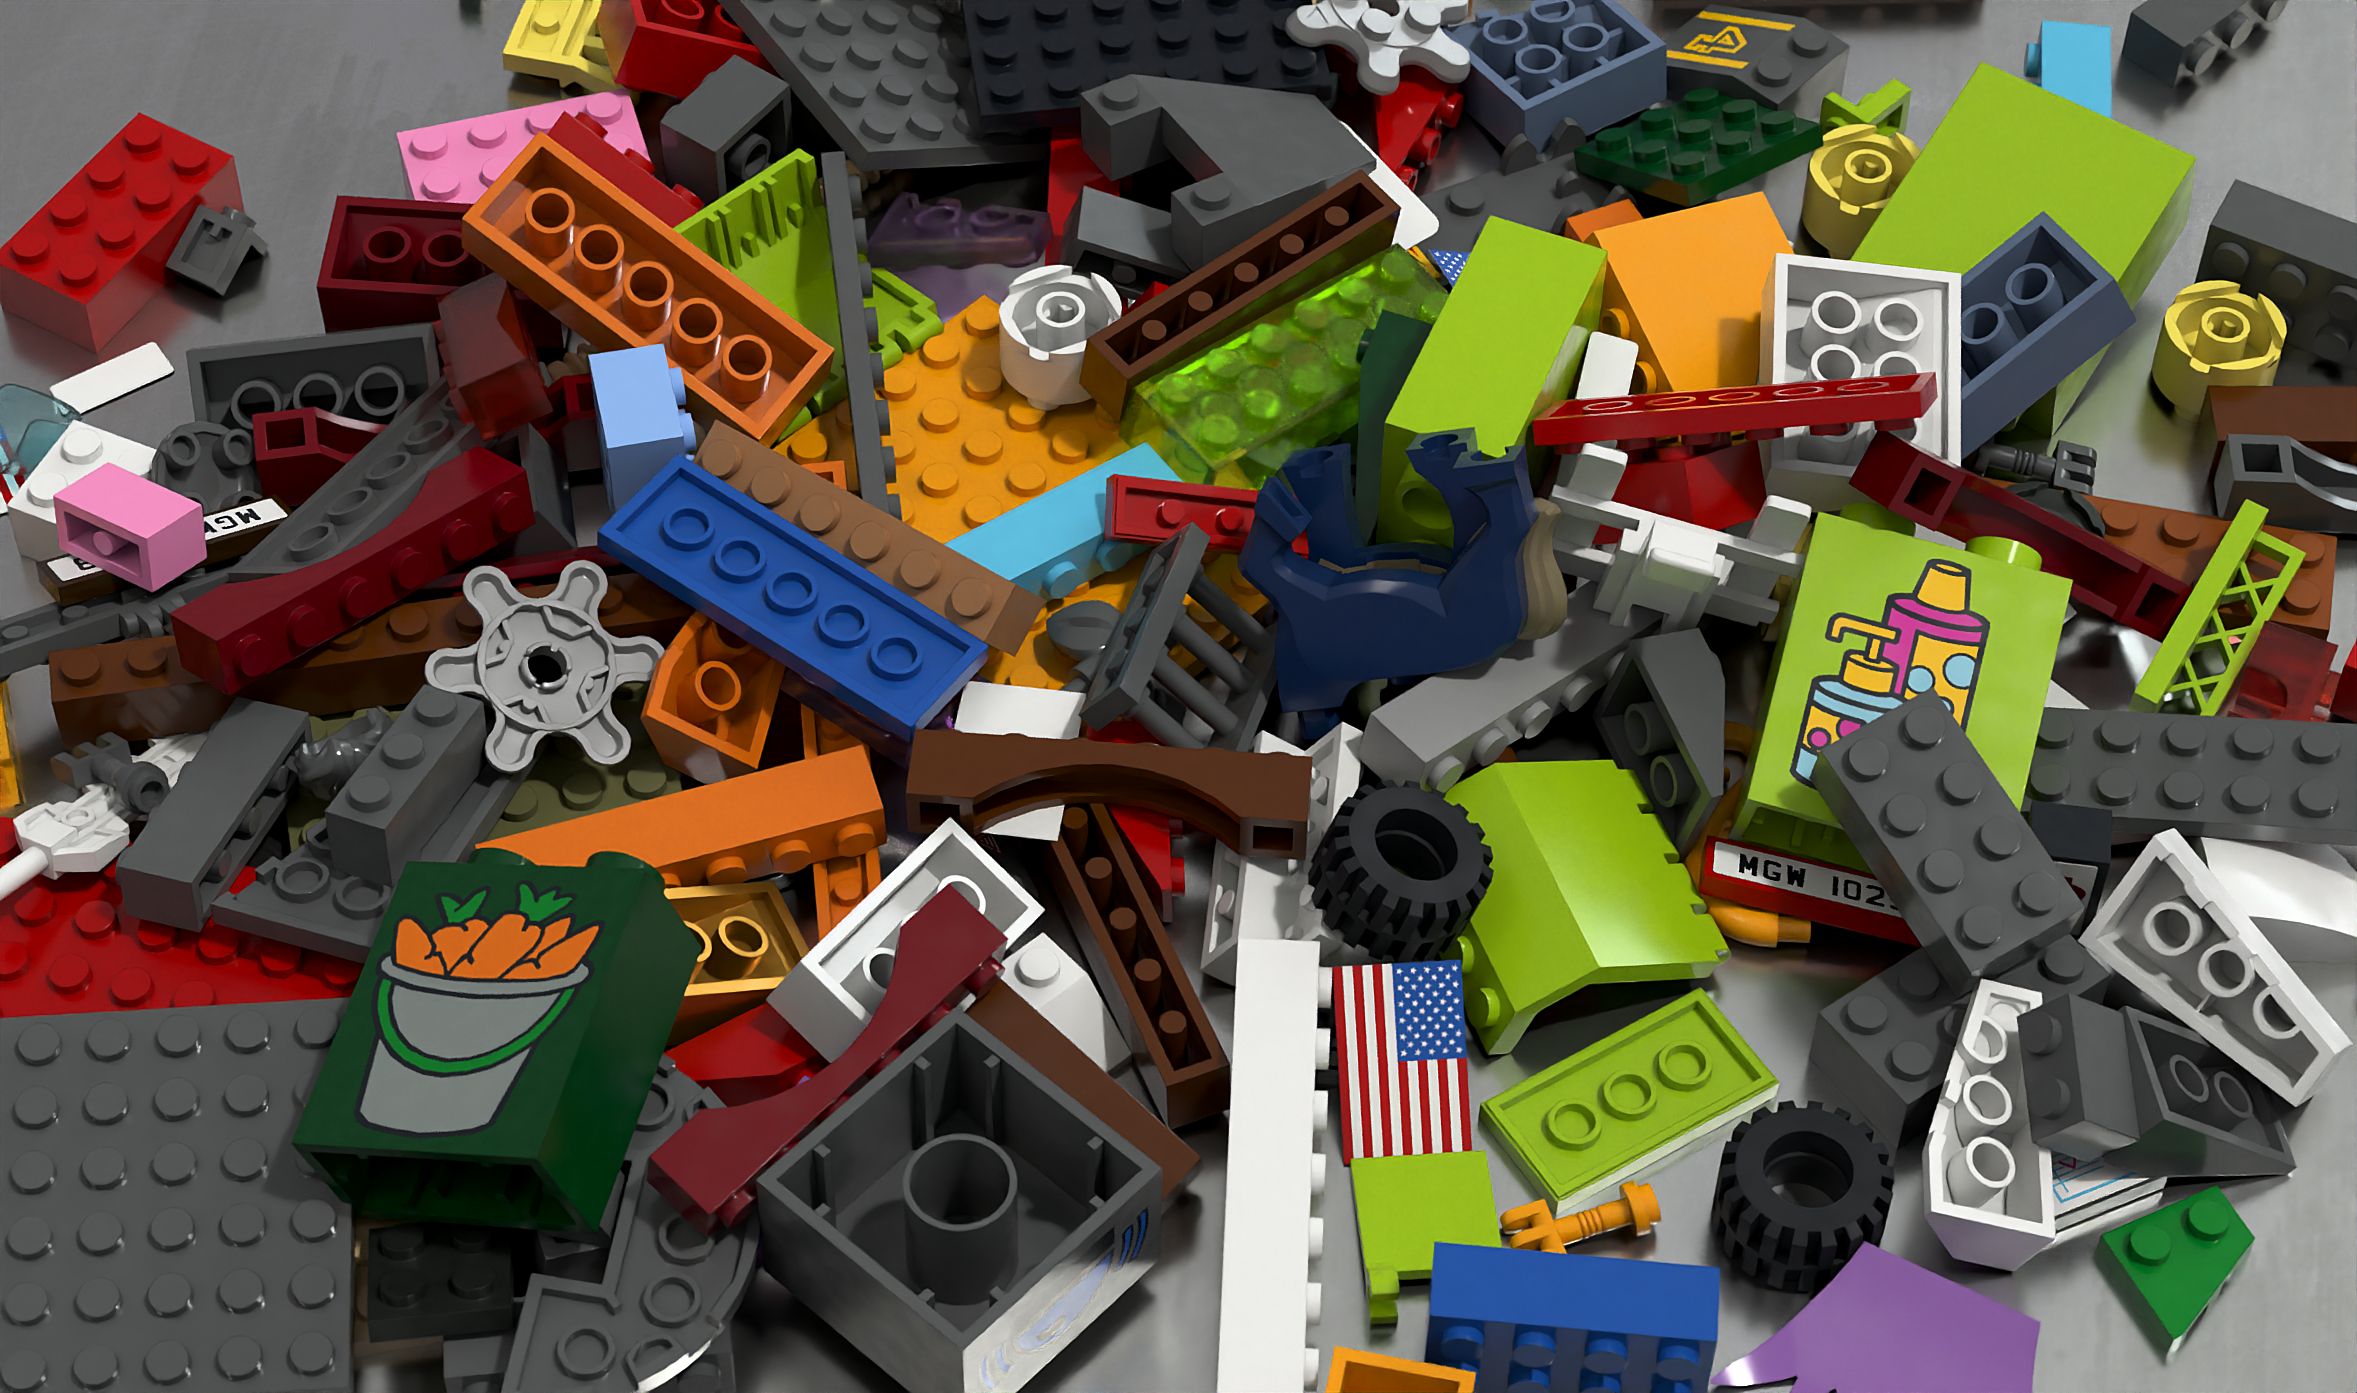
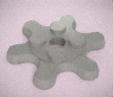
M1316 0L1317 4L1304 5L1296 9L1285 22L1287 35L1300 45L1317 47L1322 44H1335L1351 52L1358 62L1356 74L1358 81L1369 92L1377 95H1389L1397 90L1400 82L1399 68L1404 65L1421 66L1433 73L1437 78L1453 84L1466 80L1470 72V54L1462 45L1446 36L1440 28L1442 25L1463 22L1468 14V0Z
M579 560L568 564L560 574L559 583L555 591L546 597L538 599L528 598L518 593L510 583L507 575L498 568L479 566L472 569L465 577L462 591L467 604L476 612L482 622V635L477 643L468 648H444L437 650L430 655L425 664L424 676L428 685L456 694H471L479 697L487 707L493 709L495 725L486 739L484 752L489 764L499 772L511 774L525 769L533 758L537 743L548 735L555 737L566 736L574 740L584 751L586 757L592 763L599 766L617 765L629 753L631 738L627 729L618 722L612 713L610 705L611 696L616 688L623 684L650 683L656 663L665 650L658 641L651 637L618 638L610 635L602 628L598 620L597 609L600 601L606 594L608 582L601 567L593 562ZM537 655L553 658L561 667L562 678L555 682H543L542 685L537 684V679L528 668V660Z

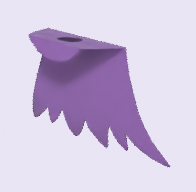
M1864 1241L1837 1276L1789 1323L1752 1352L1723 1369L1711 1378L1709 1383L1744 1386L1775 1382L1797 1376V1380L1790 1393H1829L1833 1389L1837 1390L1836 1393H2032L2036 1347L2041 1322Z

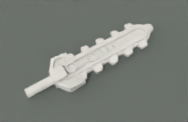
M209 730L147 739L148 746L151 748L140 756L131 755L133 763L146 761L158 766L165 772L171 791L177 782L182 766L187 761L193 760L205 743ZM100 779L82 787V792L85 795L73 803L60 801L51 805L45 802L13 819L16 840L22 853L0 868V901L38 874L56 880L66 872H98L130 843L128 824L133 820L147 821L149 814L137 815L123 808L116 798L115 787Z

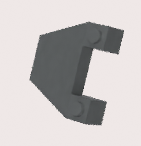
M1136 74L1112 80L1104 85L1080 93L1082 150L1111 182L1172 158H1176L1196 179L1197 183L1171 192V247L1193 273L1358 170L1362 169L1369 175L1377 166V159L1315 95Z

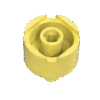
M1867 124L1843 126L1823 136L1824 146L1816 149L1809 161L1801 206V217L1808 233L1818 243L1827 248L1828 254L1832 259L1847 261L1851 259L1920 155L1921 150L1907 137L1895 132L1894 139L1875 134L1877 126Z
M2221 280L2195 283L2185 287L2176 295L2175 302L2167 309L2153 357L2152 373L2156 385L2163 395L2174 404V409L2179 416L2189 421H2198L2208 385H2273L2287 330L2280 310L2264 295L2259 293L2256 300L2240 293V284Z

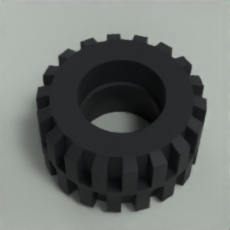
M1393 780L1379 781L1375 789L1368 784L1357 789L1354 796H1348L1340 806L1312 857L1311 862L1313 865L1308 872V884L1315 888L1311 895L1315 908L1326 911V915L1323 918L1324 923L1331 931L1339 929L1345 934L1342 941L1353 949L1358 944L1368 949L1369 957L1382 960L1384 955L1392 956L1395 963H1410L1414 956L1421 962L1432 960L1438 951L1445 953L1454 945L1487 893L1486 890L1492 882L1494 872L1489 867L1493 860L1491 846L1481 843L1485 833L1479 823H1470L1466 819L1469 812L1459 803L1453 806L1444 800L1446 794L1434 788L1431 793L1421 790L1420 783L1406 780L1404 785L1399 787ZM1390 865L1401 869L1402 871H1404L1405 873H1407L1410 877H1407V876H1405V875L1399 873L1398 871H1396L1395 869H1393Z
M1793 1100L1778 1103L1777 1112L1775 1113L1763 1107L1752 1113L1750 1124L1741 1121L1734 1128L1731 1141H1726L1722 1152L1712 1210L1715 1211L1713 1225L1716 1235L1725 1236L1723 1249L1731 1259L1739 1256L1744 1258L1742 1270L1753 1277L1761 1271L1769 1275V1285L1779 1288L1783 1287L1784 1281L1797 1283V1291H1812L1814 1282L1822 1281L1826 1287L1851 1260L1864 1241L1879 1247L1893 1197L1894 1167L1887 1166L1889 1153L1884 1143L1872 1144L1874 1131L1865 1122L1855 1126L1850 1123L1851 1113L1837 1107L1834 1114L1822 1110L1823 1102L1808 1100L1807 1108H1796ZM1787 1183L1805 1184L1822 1191L1834 1203L1823 1207H1802L1782 1199L1772 1188Z

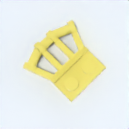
M525 0L502 53L504 70L559 79L560 87L562 88L572 82H576L595 93L625 88L621 84L614 83L610 71L597 65L609 66L602 38L595 37L596 34L601 35L596 16L603 0ZM628 89L633 108H635L640 103L639 95L642 92Z

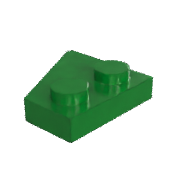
M2218 1185L2101 1234L2096 1250L2166 1351L2171 1353L2178 1350L2185 1340L2187 1331L2202 1311H2207L2219 1295L2223 1283L2230 1275H2234L2249 1255L2255 1237Z

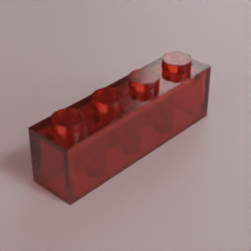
M494 272L436 298L441 319L433 322L432 325L440 342L437 345L446 366L443 367V371L451 388L448 391L449 396L464 426L474 422L485 442L554 411L528 319L508 281Z

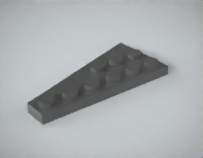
M483 703L488 737L495 725V713L493 709ZM545 736L537 743L531 762L518 773L507 774L499 772L488 762L413 861L467 863L470 854L476 850L475 844L484 842L553 736ZM324 817L305 831L307 841L283 860H279L274 856L255 869L256 880L237 895L226 891L210 904L213 923L365 964L398 882L392 888L334 870L326 818Z

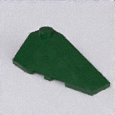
M1384 309L1381 312L1375 329L1366 328L1363 332L1356 353V363L1361 364L1355 511L1365 547L1373 546L1376 543L1384 424L1434 326L1433 324Z

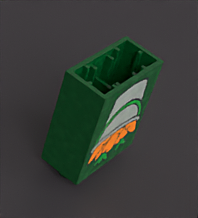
M492 847L474 850L470 854L467 863L407 861L291 1142L294 1148L340 1201L352 1205L355 1217L597 1234L702 948L665 896L666 884L662 875L645 861L615 851H601L592 854L587 859L585 867L536 865L517 853Z

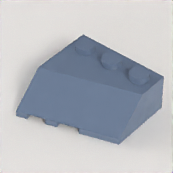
M1533 0L1529 11L1500 16L1495 8L1475 12V22L1448 27V24L1440 26L1446 36L1462 45L1470 54V72L1466 80L1459 83L1458 93L1465 97L1463 109L1505 147L1514 137L1523 133L1537 148L1536 155H1539L1549 148L1551 135L1563 118H1573L1582 128L1585 136H1588L1666 99L1667 44L1615 0Z

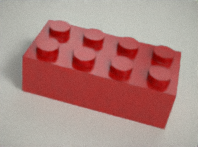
M139 112L0 248V303L2 309L98 354L176 275L165 265L198 205L201 204L220 214L224 206L231 207L237 211L243 207L234 156Z

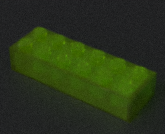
M1397 242L1133 387L1118 435L1131 449L1147 442L1183 482L1249 489L1275 474L1276 470L1281 468L1294 450L1314 448L1317 442L1333 431L1340 435L1359 422L1361 364L1356 363V353L1363 332L1366 328L1375 329L1383 309L1434 325L1450 293Z

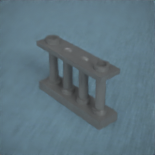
M1194 522L1186 525L1151 551L1078 716L1097 732L1120 716L1124 720L1132 717L1164 746L1205 748L1199 740L1149 698L1150 689L1146 685L1150 676H1152L1214 730L1207 747H1218L1226 751L1248 752L1277 681L1275 642L1278 621L1265 629L1203 574L1204 566L1200 561L1211 537ZM1186 593L1248 647L1242 663L1185 614L1186 606L1182 602ZM1168 635L1172 636L1231 688L1225 705L1167 656L1169 649L1164 644Z

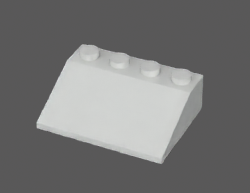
M1775 253L1761 292L1759 385L1936 372L1938 397L1922 418H1914V427L1890 432L1961 467V273ZM1874 421L1848 423V432L1827 436L1810 435L1809 426L1784 428L1783 437L1758 440L1766 496L1775 495L1811 506V512L1816 513L1818 511L1841 510L1843 506L1851 503L1866 502L1879 504L1848 484L1877 432L1874 427Z

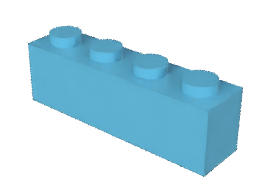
M2042 20L2037 43L2028 42L2026 46L2023 68L2024 77H2032V84L2112 119L2111 26Z
M1145 442L944 545L1046 600L1045 603L1054 598L1059 599L1069 595L1077 586L1107 571H1115L1124 566L1130 559L1155 547L1104 540L1106 479L1108 477L1118 474L1178 482L1183 481L1153 448Z

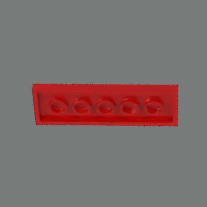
M1936 372L1557 400L1532 420L1535 446L1554 445L1555 454L1566 455L1580 453L1585 443L1593 444V442L1617 440L1618 449L1635 450L1655 446L1656 438L1677 435L1681 436L1682 445H1703L1720 441L1719 433L1745 431L1746 440L1758 441L1783 437L1784 428L1809 426L1810 435L1813 436L1846 433L1849 431L1848 423L1874 421V427L1877 431L1903 430L1914 427V418H1922L1937 399Z

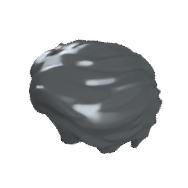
M378 705L367 710V716L348 722L344 727L327 738L314 741L309 746L307 743L300 745L299 749L295 751L293 764L297 768L299 784L305 790L321 800L327 802L334 800L393 725L394 721L389 718L381 706Z

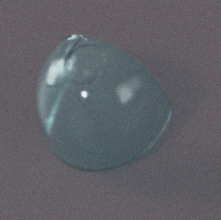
M12 383L2 385L0 387V474L17 476L31 474L73 420L85 423L81 413L68 403L45 393Z

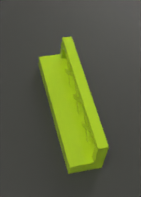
M2248 499L2244 501L2134 691L2127 710L2128 712L2158 713L2164 701L2190 696L2197 715L2216 716L2307 554L2261 531L2269 509ZM2253 549L2285 565L2279 577L2253 583L2245 564L2251 550ZM2237 576L2240 586L2230 588ZM2268 594L2263 605H2261L2258 596ZM2245 599L2254 621L2250 626L2225 631L2217 611L2218 607L2222 604ZM2208 625H2210L2213 634L2202 636ZM2241 642L2234 654L2230 644ZM2218 647L2226 670L2223 674L2197 680L2189 659L2191 654ZM2182 673L2185 683L2174 685ZM2214 690L2206 703L2203 692Z

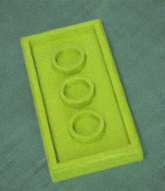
M1700 987L1480 1103L1479 1117L1542 1199L1545 1198L1549 1208L1557 1215L1777 1096L1780 1082Z

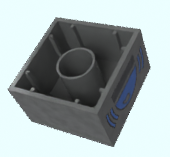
M955 1007L756 1179L764 1270L911 1393H1016L1160 1260L1163 1168L962 1010Z

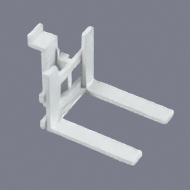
M1591 333L1587 343L1575 399L1628 395L1638 353V345L1635 342L1604 333ZM1617 440L1593 442V444L1585 443L1580 453L1561 455L1555 485L1548 499L1552 503H1557L1563 513L1554 529L1552 538L1553 554L1561 572L1599 583L1593 609L1611 613L1610 625L1622 626L1632 604L1664 612L1660 635L1696 628L1703 612L1757 627L1759 621L1768 624L1773 623L1779 611L1780 601L1772 600L1768 597L1780 575L1796 579L1803 567L1805 556L1794 553L1793 550L1810 520L1811 506L1779 496L1769 495L1757 518L1727 527L1723 533L1611 501L1624 473L1628 459L1627 454L1613 450L1616 449ZM1600 524L1623 530L1613 554L1594 549L1592 541Z

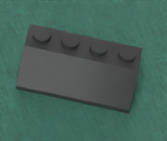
M435 321L198 347L186 351L195 422L205 421L220 424L230 431L241 429L250 434L253 440L252 414L317 407L345 418L373 424L389 425L442 377Z

